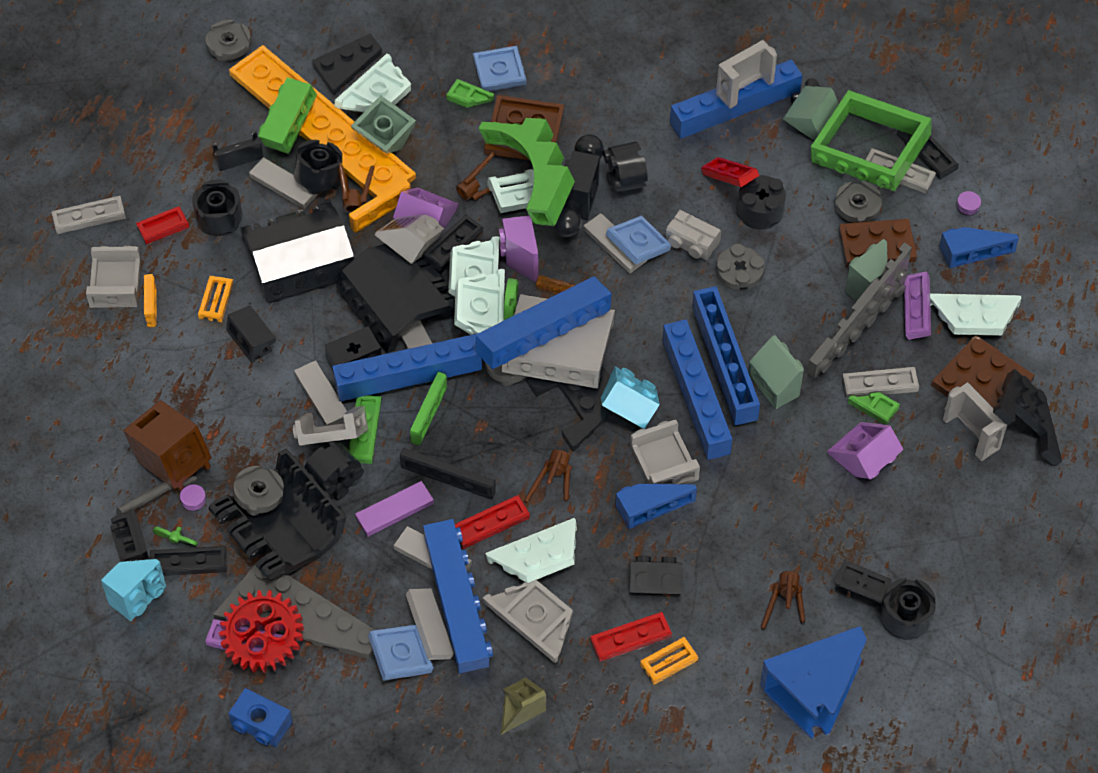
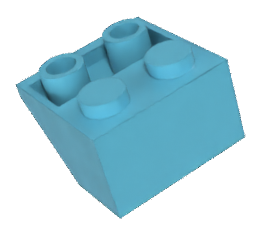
M615 366L601 396L602 406L645 429L660 405L658 393L655 389L656 386L645 379L640 381L634 377L635 374L626 368L619 369Z
M157 559L119 562L101 580L108 604L129 621L141 615L146 610L147 605L154 598H158L166 587L161 564Z

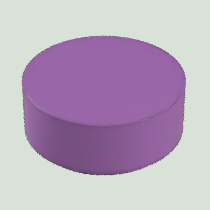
M966 191L959 195L957 208L961 213L973 215L980 209L981 198L978 194Z
M188 485L181 491L180 499L184 508L194 511L204 506L206 495L201 486Z

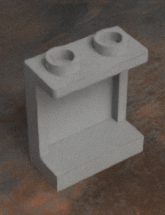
M762 40L719 64L716 94L729 108L737 105L739 90L759 78H763L769 85L774 83L777 53L774 48L768 46Z
M136 246L91 247L90 286H87L86 291L89 307H138L141 271L139 248Z
M968 382L961 387L953 388L948 394L943 421L948 423L954 418H959L979 439L975 455L983 461L1001 448L1007 424L993 413V408Z
M365 406L354 407L343 414L344 423L319 427L314 425L313 414L307 413L295 420L293 425L294 437L298 439L299 445L357 438L368 430Z
M677 420L663 421L655 427L640 429L631 435L630 448L647 484H687L699 480L700 466L696 459H691L678 432Z

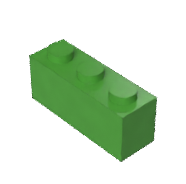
M289 77L286 78L284 84L279 88L275 103L269 108V115L265 123L259 129L258 137L264 146L289 154L317 97L311 84Z

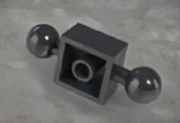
M587 134L580 137L575 144V151H572L570 160L566 159L564 166L568 167L575 183L555 226H552L554 231L563 237L575 235L581 228L582 219L588 220L599 186L600 159L603 156L604 150L602 141L595 135Z

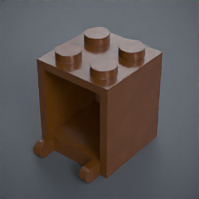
M159 400L123 430L138 463L169 486L177 489L180 493L184 488L182 483L202 467L207 471L211 468L208 461L212 457L198 426L162 400Z

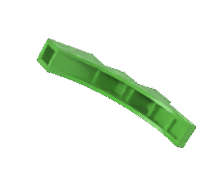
M525 118L523 125L482 122L479 130L486 144L507 145L516 149L531 161L534 169V187L526 210L534 224L555 226L575 181L568 167L561 165L564 157L558 144L551 142L553 133L547 120Z

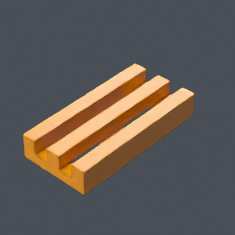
M153 274L144 275V316L147 328L156 327L157 287Z
M209 276L198 312L199 319L204 320V317H206L209 321H213V319H217V322L223 321L234 284L233 279ZM216 282L218 285L210 311H206L214 283ZM226 284L225 289H224V293H223V296H222V299H221V303H220V306H219V309H218V313H217V312H216V309H217V305H218V302H219V299H220V295H221V292H222V289H223V285Z
M683 637L641 660L640 665L646 670L647 676L651 677V681L655 685L698 661V655L686 638ZM684 646L685 649L680 651L679 653L666 658L664 661L660 662L659 664L653 667L650 666L654 662L662 659L663 657L673 653L674 651Z

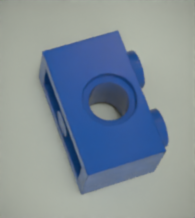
M247 688L243 690L228 713L231 725L236 731L242 734L247 732L253 735L261 744L268 745L269 743L274 747H277L293 722L290 710ZM258 717L265 718L262 722H254Z

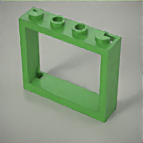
M848 90L811 145V160L820 166H825L839 173L856 177L861 181H867L881 188L884 187L895 191L932 134L931 118ZM849 113L913 135L892 169L827 147Z

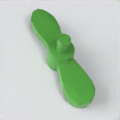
M179 526L172 532L160 527H154L153 529L155 535L169 538L168 540L174 544H178L179 541L192 546H197L198 544L197 541L182 536L180 533L182 528Z

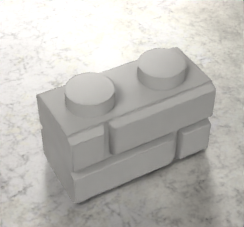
M679 210L674 220L667 226L666 240L672 247H680L688 251L692 257L702 258L707 261L720 243L721 230Z

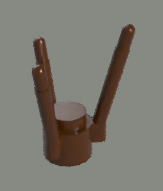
M493 152L456 186V191L464 200L467 201L472 198L476 201L479 197L491 192L489 187L478 191L480 184L475 177L494 157Z
M339 165L343 210L345 212L351 213L361 207L362 204L367 203V194L375 168L373 165L370 166L362 195L356 189H349L347 174L344 173L343 165Z
M553 450L551 452L549 460L545 461L543 469L524 499L526 503L529 502L547 471L550 472L547 484H551L554 475L561 476L564 473V500L568 501L572 466L569 465L570 455L563 450Z
M784 571L780 573L779 582L774 583V591L764 615L761 629L766 628L779 593L786 597V609H790L792 597L796 595L800 621L805 623L802 598L803 587L799 585L800 576L796 572Z

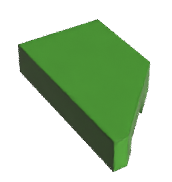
M457 79L447 93V100L467 108L493 101L494 93Z
M880 392L860 397L853 395L848 399L850 405L884 425L888 424L900 407L899 403Z

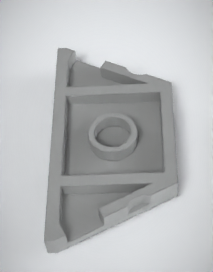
M537 580L529 583L524 582L521 586L506 588L505 592L494 596L488 594L483 597V603L550 660L554 663L558 661L573 616V610Z

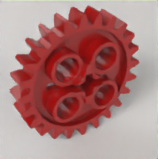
M258 590L257 597H253L248 592V600L244 601L241 597H238V606L230 604L232 613L224 612V617L227 621L220 622L221 628L224 629L219 632L220 638L224 639L220 642L223 649H226V656L232 657L231 660L234 665L241 661L240 666L242 670H245L250 665L252 673H255L259 666L263 673H266L267 666L270 665L275 671L277 662L285 666L284 658L286 656L291 659L294 658L292 649L300 650V646L296 641L304 640L303 635L299 633L305 630L304 625L300 623L303 620L302 616L297 614L298 608L296 605L291 606L290 598L283 601L281 593H278L273 598L271 590L267 592L266 596H263L261 590ZM264 611L272 612L266 618L260 617ZM243 625L250 626L245 632L238 631ZM277 631H286L282 637H274ZM256 645L264 646L261 651H252Z

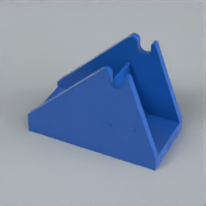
M861 626L766 659L763 662L760 684L764 693L811 739L814 738L813 727H820L825 735H829L862 663L860 655L867 638Z

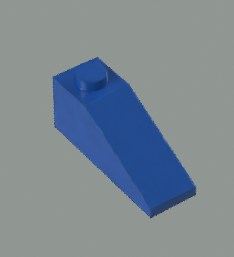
M963 227L943 232L939 247L949 268L1013 253L1016 251L1019 237L1017 234Z
M637 484L632 487L626 486L616 493L615 506L628 529H631L696 501L697 488L692 484Z

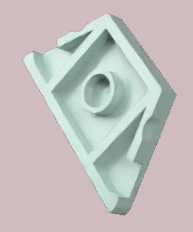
M386 54L335 100V107L365 112L380 95L396 105L411 91V83L402 75L400 68L393 65L391 56Z
M495 236L489 241L481 243L480 241H475L469 245H459L452 248L450 252L448 293L455 296V287L458 279L472 278L482 273L489 275L497 272L499 237Z
M499 269L496 273L489 275L482 273L472 278L458 279L455 287L454 325L473 335L504 321L505 269Z
M930 294V306L934 305L939 310L938 316L948 324V328L953 334L1003 335L1007 324L1013 318L1014 311L1020 306L1021 296Z
M575 518L489 551L485 553L487 561L490 564L496 562L502 565L505 572L517 575L519 579L527 583L575 564L576 520Z

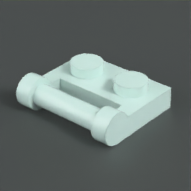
M533 169L525 170L521 174L501 178L494 176L487 179L489 190L493 193L500 213L527 208L534 187ZM526 182V183H524V184H519V185H514V186H508V187H503V188H501L502 186H507V185H512V184H517V183Z

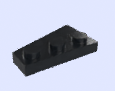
M370 33L313 59L312 66L335 96L340 91L339 88L342 85L351 82L354 79L353 76L359 70H364L382 54V48Z

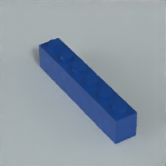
M791 59L776 65L773 84L769 85L763 78H759L740 89L737 105L729 108L718 97L716 89L671 105L670 124L680 139L790 97L791 93L801 91L803 75Z
M593 276L476 334L475 352L491 369L504 365L510 360L524 355L530 350L544 345L548 341L564 335L568 331L584 325L600 315H604L610 311L612 293Z
M717 286L693 291L692 309L734 425L757 421L760 403Z
M687 319L663 325L662 341L707 460L731 454L732 436Z
M476 334L332 366L339 402L434 381L438 372L446 374L447 377L482 370V358L475 352Z
M453 519L423 525L424 539L458 672L460 674L489 667V657H493L490 641L485 642L483 634L487 633L484 618L479 619L477 612L481 610L478 595L473 596L471 589L475 587L472 572L467 573L465 566L469 564L466 549L461 550L459 544L463 542L460 527L455 528Z

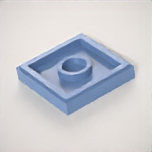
M517 46L473 53L481 89L494 91L526 85V77Z
M643 216L608 228L606 236L635 265L670 251L672 246Z
M416 625L370 631L368 637L383 680L432 673L434 668L431 660L427 658Z

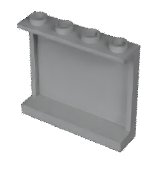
M520 294L514 315L547 299ZM610 309L604 315H600L586 324L580 325L566 334L560 335L546 344L540 345L528 353L510 360L502 365V372L598 388L600 370L610 331L614 326L615 310Z

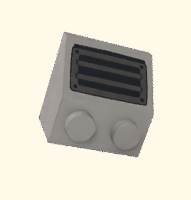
M426 214L398 217L378 230L375 236L412 264L422 257V254L437 241L444 228L439 225L436 219Z

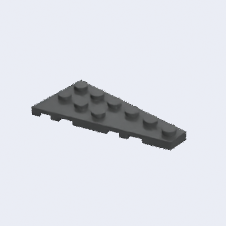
M905 242L902 244L896 261L894 262L890 259L885 265L881 279L875 278L852 306L854 311L849 319L843 318L838 324V328L833 335L834 337H827L809 359L807 370L809 375L816 378L821 372L825 373L829 369L832 360L835 357H841L850 342L854 343L857 341L862 330L865 327L869 328L876 320V316L880 312L884 313L889 308L891 301L903 294L906 288L904 285L905 280L909 274L907 269L912 250L911 246Z
M256 565L253 566L213 614L214 619L223 621L225 619L224 612L232 613L230 604L239 605L238 597L246 601L248 600V592L253 597H257L258 590H261L263 596H266L267 592L271 590L273 598L278 593H281L283 601L290 598L291 606H297V614H301L303 619L300 623L305 628L304 631L299 633L303 635L304 640L313 642V645L329 646L339 649V652L369 659L374 653L368 637L370 631H374L373 628L289 575L283 574L268 581ZM264 611L260 617L266 618L272 612ZM280 630L276 634L284 635L286 631Z

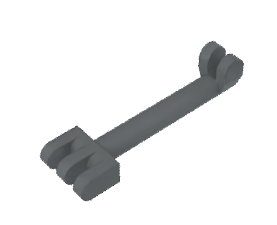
M191 475L182 484L184 488L188 485H196L199 479ZM163 482L118 507L116 514L121 515L130 512L129 510L137 509L171 490L172 487Z

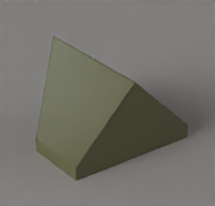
M526 677L503 689L505 697L501 735L546 711L545 691Z

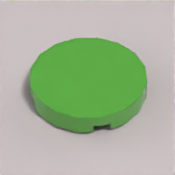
M508 278L504 320L514 316L519 289L517 279Z

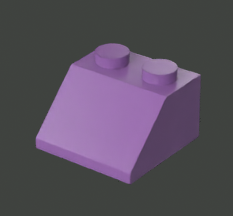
M417 187L401 192L393 218L426 214L436 219L439 225L445 229L456 212L459 203Z
M521 216L503 219V229H499L501 257L505 256L508 267L534 282L538 281V250L531 217Z
M860 422L827 452L854 477L872 479L880 473V470L886 464L893 462L904 449L890 425Z

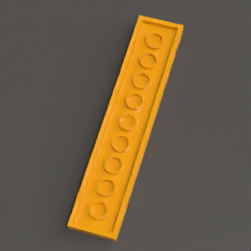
M263 45L229 69L230 76L268 108L275 103L279 88L284 84L287 77L308 83ZM313 87L317 97L299 132L305 140H320V144L327 145V142L336 145L342 151L344 173L363 189L370 166L373 165L375 168L368 193L374 198L405 179L409 183L416 179V173L393 153L386 154L351 128L354 121Z

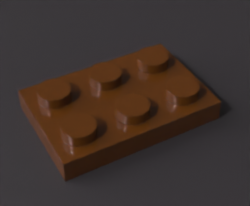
M909 218L839 224V234L846 268L849 267L850 262L855 257H861L872 244H878L883 239L887 241V263L890 259L894 262L900 254L899 248L904 242L912 247L909 263L916 262L917 254Z

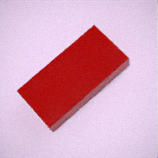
M180 206L136 223L146 245L189 228V223Z

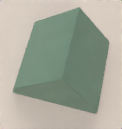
M805 86L783 120L815 141L839 105L833 89L829 87Z
M380 95L351 125V128L387 154L403 149L416 124V120Z

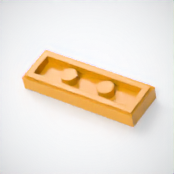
M405 179L349 214V222L352 231L357 233L397 207L401 192L411 189L410 183Z

